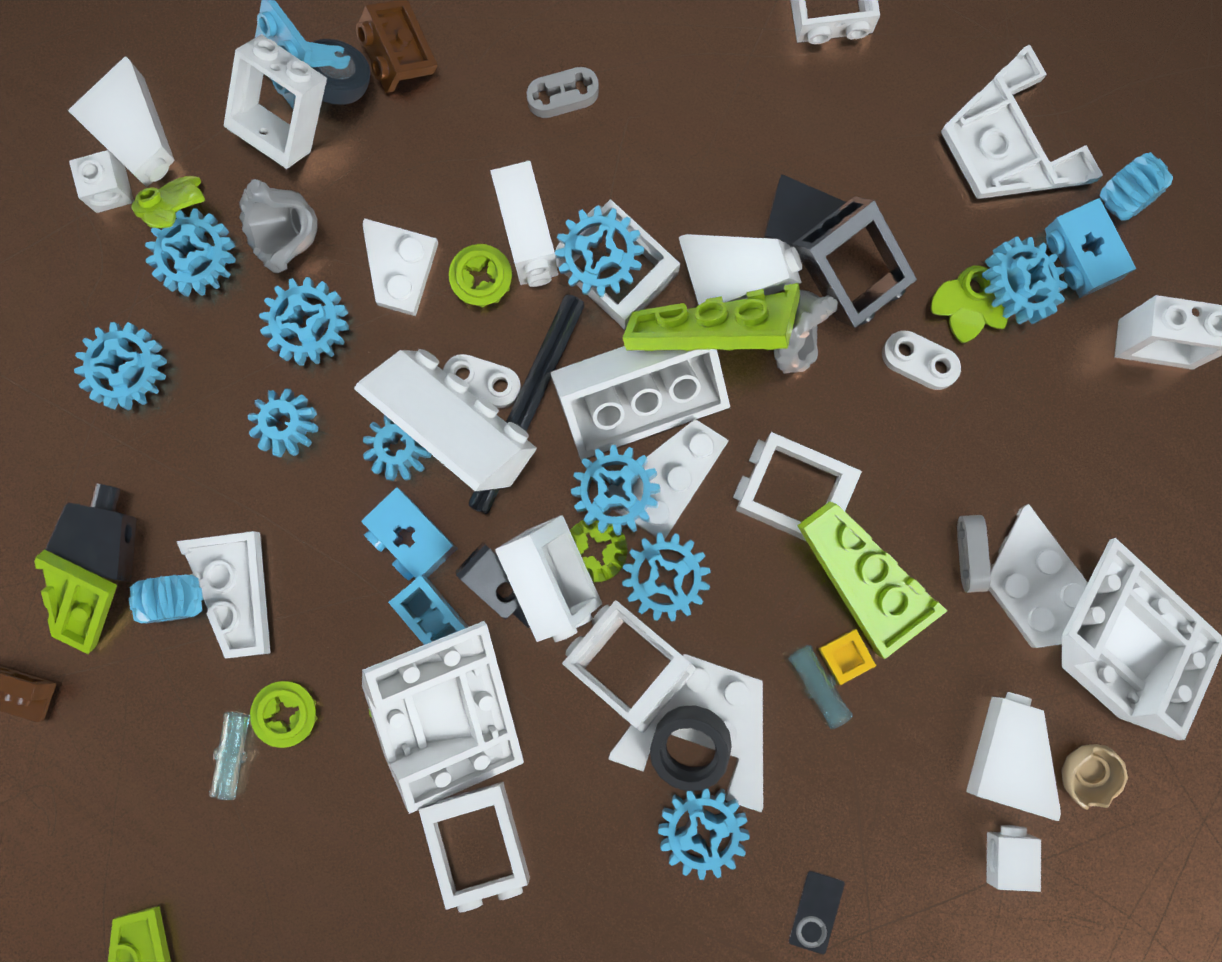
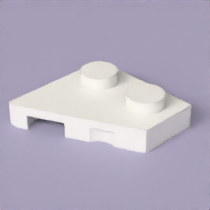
M364 218L363 230L377 305L416 316L437 250V239Z

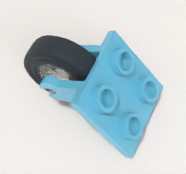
M275 0L261 1L260 11L257 15L255 38L261 34L325 76L327 80L322 101L332 104H349L363 96L370 80V66L359 50L335 39H320L307 42ZM272 80L276 91L283 95L292 109H294L296 95Z

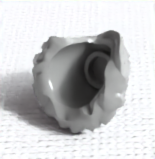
M256 179L251 180L247 185V189H244L239 202L242 211L239 216L242 222V231L247 236L248 245L253 249V253L264 263V267L270 269L273 273H279L287 269L289 261L304 252L313 243L317 233L318 219L314 210L299 192L269 188L265 182Z
M800 290L799 304L788 349H773L777 367L784 374L803 372L810 367V364L816 361L818 356L817 325L836 312L838 301L833 299L832 296L819 297L812 292Z

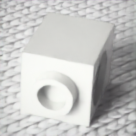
M109 150L69 161L78 198L96 213L133 203L134 199L126 168Z
M1002 825L1001 832H987L986 882L998 890L1041 892V839L1027 834V828L1022 826Z

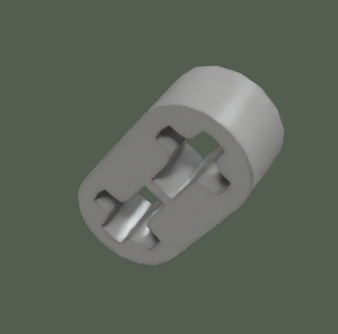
M576 67L537 78L530 83L526 92L528 107L534 115L541 118H549L586 108L597 100L599 94L598 78L591 69L586 67ZM577 81H583V84L587 86L586 94H580V91L575 89ZM546 91V94L550 96L549 104L543 105L542 101L539 100V92Z
M983 515L960 516L957 523V538L963 589L966 593L987 592L991 583V571L985 519Z

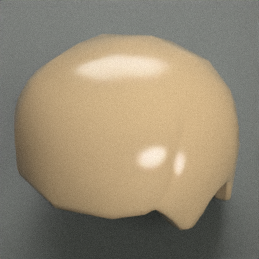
M1099 744L1079 747L1067 756L1061 769L1064 788L1071 798L1086 810L1089 809V806L1108 808L1113 798L1123 791L1128 780L1126 765L1122 758L1111 748Z

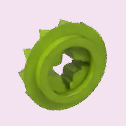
M486 244L468 246L454 257L450 265L449 282L455 295L467 305L472 304L483 308L488 304L498 303L501 297L510 289L512 279L510 263L507 257L493 246ZM487 265L488 277L494 283L482 281L475 288V279L467 269L472 272L473 270L480 272Z
M581 520L570 530L580 555L584 554V551L589 548L587 534H590L591 538H594L597 543H602L603 541L605 543L608 541L612 542L602 551L605 565L601 566L594 556L582 558L592 581L602 582L611 579L622 569L627 558L628 547L624 534L621 532V535L616 536L613 526L608 525L604 533H600L598 531L599 521L596 520L592 524L587 525L584 520Z
M291 681L272 683L264 687L253 700L250 710L252 728L258 738L270 746L286 748L297 745L310 735L317 720L316 701L305 687ZM280 702H283L286 708L299 707V710L289 717L291 723L289 726H286L283 720L269 721V718L274 717V714L280 711Z

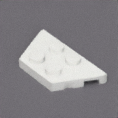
M1027 504L1019 509L1016 515L1018 517L1009 535L1005 537L998 551L999 555L995 563L990 567L991 583L989 591L1031 648H1040L1062 644V634L1088 582L1031 506Z

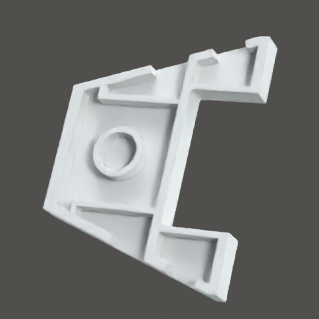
M1031 45L1024 47L941 130V134L977 199L1092 184L1103 176L1087 145L1050 162L1014 99V94L1041 82L1047 75Z
M683 654V657L696 668L695 672L644 733L631 724L610 752L608 759L644 771L657 724L667 712L680 706L693 705L709 709L724 721L730 731L732 744L730 755L737 757L725 800L730 801L736 798L739 805L762 812L763 682L762 680ZM688 728L679 729L671 734L715 750V744L712 739L701 731Z

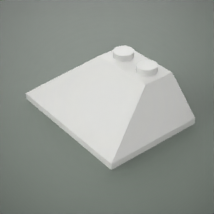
M1110 539L1062 634V668L1118 718L1176 740H1185L1222 655V636L1118 539Z
M485 621L362 670V688L385 759L409 814L524 763L488 626Z

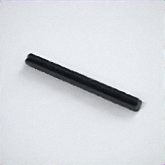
M569 294L564 296L506 420L507 424L512 422L527 431L550 382V372L555 371L584 308V302L578 297ZM500 488L474 491L468 502L469 507L482 514H488Z

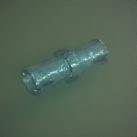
M804 646L791 654L788 660L793 664L807 687L804 691L807 697L814 699L828 722L830 729H835L848 722L853 717V714L849 711L834 685L837 682L833 675H827L813 652L812 646Z
M224 712L219 748H215L213 752V759L216 760L209 796L215 798L218 795L217 799L234 800L237 795L236 790L241 763H245L247 759V752L244 751L251 716L237 712Z

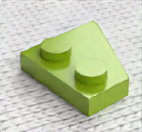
M43 550L36 556L34 563L36 569H43L46 587L41 591L44 606L49 612L47 620L51 637L89 654L98 644L117 585L47 550Z

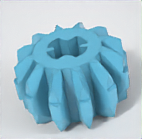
M1151 152L1145 153L1135 158L1121 171L1116 173L1106 183V186L1102 188L1100 197L1113 215L1115 214L1121 221L1129 220L1164 193L1171 185L1173 176L1160 158H1156Z
M284 389L281 397L274 390H268L269 402L267 404L260 399L254 402L256 407L261 409L259 414L251 413L247 415L249 421L258 424L249 431V435L254 439L260 438L258 448L263 451L272 448V454L276 457H282L286 449L291 455H298V442L307 447L312 444L311 440L305 436L306 432L314 433L318 431L316 424L308 422L317 415V411L313 407H306L308 399L301 394L295 398L294 392L291 389ZM285 415L290 419V423L285 422L288 427L282 431L276 425L277 423L282 424L279 419Z
M384 415L385 426L383 428L375 422L370 424V428L377 433L376 436L363 437L364 444L374 447L367 450L363 457L367 461H375L371 468L375 474L378 475L386 469L385 475L389 481L395 480L398 470L404 480H410L411 473L409 467L413 466L417 471L422 472L425 467L418 461V458H430L432 454L424 447H420L421 445ZM399 438H401L400 440L406 445L405 450H398L396 456H394L395 454L389 449L390 444H397Z
M184 574L149 578L137 581L130 587L131 597L129 598V605L133 613V619L136 622L147 624L194 617L202 611V588L199 586V579L193 575Z

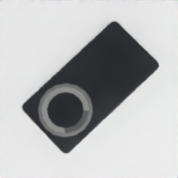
M813 871L808 872L789 939L791 945L823 955L826 953L845 886L844 881Z

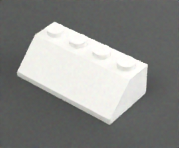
M625 346L550 372L581 460L594 456L595 450L598 448L605 452L611 449V445L619 447L693 421L694 419L730 408L717 349L644 351L626 350Z
M423 349L418 351L399 350L356 384L354 389L474 491L511 487L537 449L527 440L529 435L524 429L512 422L507 424L497 415L499 410L491 402L484 398L473 396L467 391L469 385L455 374L445 373L437 366L439 360Z

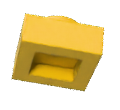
M857 629L818 648L837 685H842L876 666Z

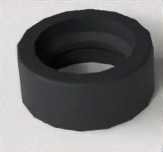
M696 705L680 706L667 712L657 724L650 747L652 766L659 777L672 787L685 791L704 790L715 785L726 772L732 748L730 731L724 721L709 709ZM692 728L706 734L715 744L716 752L714 759L702 767H689L678 763L670 756L666 746L668 737L674 731Z

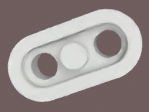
M898 331L892 334L882 348V358L888 368L933 390H942L949 387L958 379L961 372V364L955 353L911 331ZM900 344H906L910 347V356H904L899 352ZM937 361H941L947 366L946 373L942 374L936 370L935 363Z
M465 354L456 355L445 364L443 371L447 374L452 373L456 375L457 370L460 368L469 369V377L464 380L469 385L467 391L476 398L486 399L496 408L512 406L521 390L520 380L517 374L510 368ZM498 380H505L508 383V387L503 392H496L493 389L494 383Z

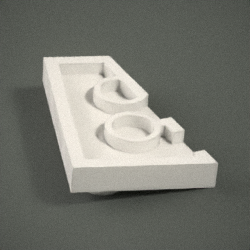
M694 419L647 456L648 462L644 469L655 468L657 476L650 480V483L660 485L661 492L651 494V497L658 501L659 505L658 508L647 507L645 511L648 513L650 521L647 523L638 518L635 520L636 525L656 538L657 533L661 532L665 540L729 440ZM640 477L633 486V494L639 501H641L643 495V482ZM621 483L619 486L610 485L608 487L610 492L608 498L617 495L628 501L622 488L624 483ZM625 509L614 510L622 516L628 514Z
M252 531L176 541L181 554L186 556L193 572L190 575L199 579L203 599L208 608L206 614L224 657L237 658L269 654L270 641L260 532Z

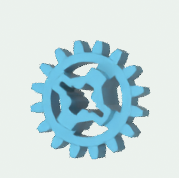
M595 206L594 216L588 217L582 209L579 211V223L576 224L569 219L565 222L570 233L568 235L558 234L557 236L558 241L564 244L565 248L555 250V256L560 259H566V262L559 267V271L561 274L572 273L568 281L571 287L575 286L579 281L583 283L582 293L584 295H587L591 288L594 287L597 288L599 297H604L605 287L610 286L618 294L620 293L618 282L623 280L631 285L633 278L629 273L630 269H641L642 264L635 260L634 256L643 254L644 247L634 245L633 243L640 237L639 230L631 232L627 230L631 223L629 217L624 218L621 222L617 221V210L614 208L611 209L608 216H602L600 206ZM600 226L598 232L590 236L579 235L587 228ZM615 231L624 239L627 253L616 247L613 241ZM604 236H606V252L610 256H602L593 269V252L589 249L590 247L597 248L602 243ZM572 251L583 256L586 262L584 273L580 272L574 264ZM611 267L620 268L613 276L599 279L602 271Z
M193 208L190 217H187L180 209L176 212L177 219L172 227L163 228L162 230L158 228L151 229V232L157 239L156 242H146L145 247L154 253V255L146 258V263L152 268H156L152 275L158 281H164L163 285L168 290L173 292L178 288L181 294L189 297L192 288H194L202 296L205 295V285L210 284L215 289H218L220 286L216 278L219 275L229 278L231 275L224 267L226 263H235L236 258L227 251L236 246L230 237H226L229 233L228 229L222 223L217 224L218 220L212 214L208 213L203 218V214L198 209ZM205 232L212 236L215 246L207 243V237L204 235ZM167 259L175 262L174 268L177 270V274L171 271Z
M1014 237L993 249L994 254L985 260L990 269L983 272L982 277L990 280L991 285L986 287L984 291L989 294L994 293L996 297L991 305L993 307L1002 305L1004 307L1003 317L1005 318L1015 314L1018 324H1022L1027 320L1034 324L1058 311L1056 306L1065 300L1063 295L1059 293L1067 288V283L1059 280V275L1063 274L1065 269L1054 265L1058 256L1056 253L1048 256L1045 253L1047 245L1044 242L1034 247L1033 237H1028L1023 241L1019 237Z
M310 277L305 278L303 286H299L292 278L289 279L290 289L284 291L278 285L275 287L278 295L276 300L265 298L264 302L271 309L270 312L260 313L259 317L269 325L263 327L260 331L264 337L272 338L267 345L274 352L280 350L279 356L283 360L289 361L294 355L295 362L301 366L304 365L306 357H310L315 364H319L320 353L325 352L332 357L334 352L330 346L333 343L344 344L345 341L338 333L339 331L349 330L347 322L340 319L348 314V310L344 305H337L341 297L336 291L329 293V287L325 282L321 281L315 288L314 282ZM307 298L318 299L326 305H311ZM308 315L310 318L306 320L307 326L301 328L299 325L303 323L302 317ZM325 328H328L327 331H326V333L324 334V336L320 339V337H321V335L323 334ZM284 337L289 339L297 337L302 342V346L290 344L285 341Z
M110 322V332L107 333L97 327L95 328L97 339L92 341L84 338L82 340L88 349L86 353L76 352L75 356L84 362L83 366L74 369V373L81 377H86L79 384V387L87 392L91 391L89 396L91 400L97 403L103 401L104 406L115 410L119 403L122 408L131 410L132 400L135 399L144 405L147 403L145 396L147 391L155 394L159 392L154 382L155 379L165 380L166 375L158 371V366L166 364L167 359L161 355H156L163 347L155 340L150 341L152 334L146 330L141 329L138 331V327L129 322L122 329L116 322ZM128 342L136 343L143 353L133 352ZM100 379L109 380V385L113 387L114 391L107 390L100 382Z
M611 445L610 455L604 456L603 452L598 448L595 450L596 461L592 463L585 458L582 460L586 469L585 473L574 472L573 477L581 483V486L572 488L571 494L582 498L574 507L577 512L588 511L584 518V522L587 525L592 524L596 520L599 521L598 531L600 533H604L608 525L613 526L616 536L621 535L623 525H628L635 532L637 531L635 520L640 518L647 523L650 521V517L645 511L647 507L658 508V501L652 498L651 494L661 492L660 485L650 483V480L657 476L655 468L644 469L648 462L645 455L634 460V451L631 447L627 448L624 455H619L616 445ZM610 465H624L620 471H607L604 468ZM639 477L643 482L641 501L633 494V486L638 482ZM593 480L598 485V495L591 504L589 487ZM604 480L615 486L624 483L622 488L628 501L617 495L608 498L610 492ZM625 509L628 514L618 517L607 516L611 510Z
M660 532L657 533V543L651 544L648 539L643 538L641 540L644 547L642 552L633 548L630 550L629 553L635 559L634 564L624 563L623 569L630 572L631 577L622 580V585L626 587L633 586L634 591L630 593L627 599L629 602L637 599L642 602L639 607V613L643 614L648 608L654 610V620L658 621L662 612H668L670 620L675 621L677 610L681 609L684 614L689 616L691 615L688 605L690 602L693 601L699 605L703 603L702 598L697 593L699 590H709L710 585L702 581L701 576L711 572L709 567H700L698 564L705 557L703 551L694 555L690 552L694 545L691 539L682 546L679 544V534L674 533L669 542L664 540V536ZM659 550H675L683 554L684 557L677 561L663 558ZM646 558L651 566L649 578L639 583V569ZM655 560H658L661 566H664L668 571L672 569L677 571L673 576L676 593L665 582L658 584L655 581L659 577L658 565ZM693 570V584L689 592L685 594L681 587L684 575ZM655 593L669 595L673 603H659L648 596Z
M709 787L702 790L701 794L695 795L694 791H687V798L685 800L674 795L672 803L675 809L664 808L662 811V817L669 821V823L659 824L658 833L668 836V838L661 841L660 848L662 851H673L669 857V864L673 866L681 861L683 863L682 874L685 876L693 868L698 870L699 880H704L706 870H712L714 875L720 878L722 865L725 864L728 868L734 870L736 864L733 855L745 856L746 854L745 847L739 843V841L749 840L750 837L749 830L739 828V826L748 822L746 814L734 813L739 807V802L735 798L726 803L724 801L725 790L722 788L715 796L710 795ZM703 805L714 807L723 813L715 815L705 810ZM688 810L689 820L686 826L680 827L678 831H675L680 817ZM697 817L700 818L705 828L710 830V847H708L702 835L697 834ZM729 833H732L728 845L719 853L718 846L722 838L728 837ZM691 849L702 854L704 858L692 856L686 851Z

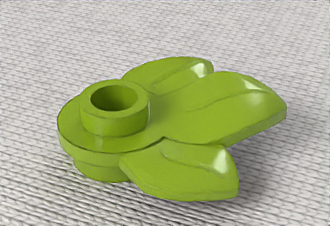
M185 176L167 183L160 189L154 187L146 188L136 195L131 208L134 214L140 217L149 227H172L176 220L175 212L205 201L204 195L198 188L201 180L196 176Z
M974 265L966 268L960 273L957 280L943 283L932 298L931 312L935 315L949 316L951 331L961 343H966L975 338L985 324L996 329H1004L1007 324L1008 318L1003 317L1004 307L1002 305L993 307L991 304L996 298L994 293L989 294L984 291L991 283L990 280L982 277V273L988 270L983 266ZM971 280L979 283L980 291L978 293L971 289Z

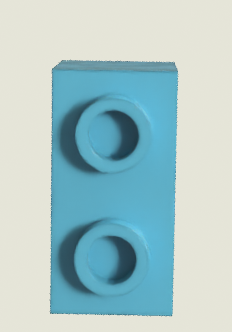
M1100 198L1057 217L1044 229L1050 251L1058 255L1065 269V280L1071 289L1076 290L1079 298L1113 284L1137 269Z
M398 487L361 521L369 529L364 536L380 552L387 548L397 558L392 565L408 581L413 577L418 578L420 575L428 578L458 549ZM403 529L409 532L415 530L411 536L415 543L411 547L406 544L399 545L403 541L402 536L399 534Z
M422 575L388 602L424 645L469 627L432 582Z

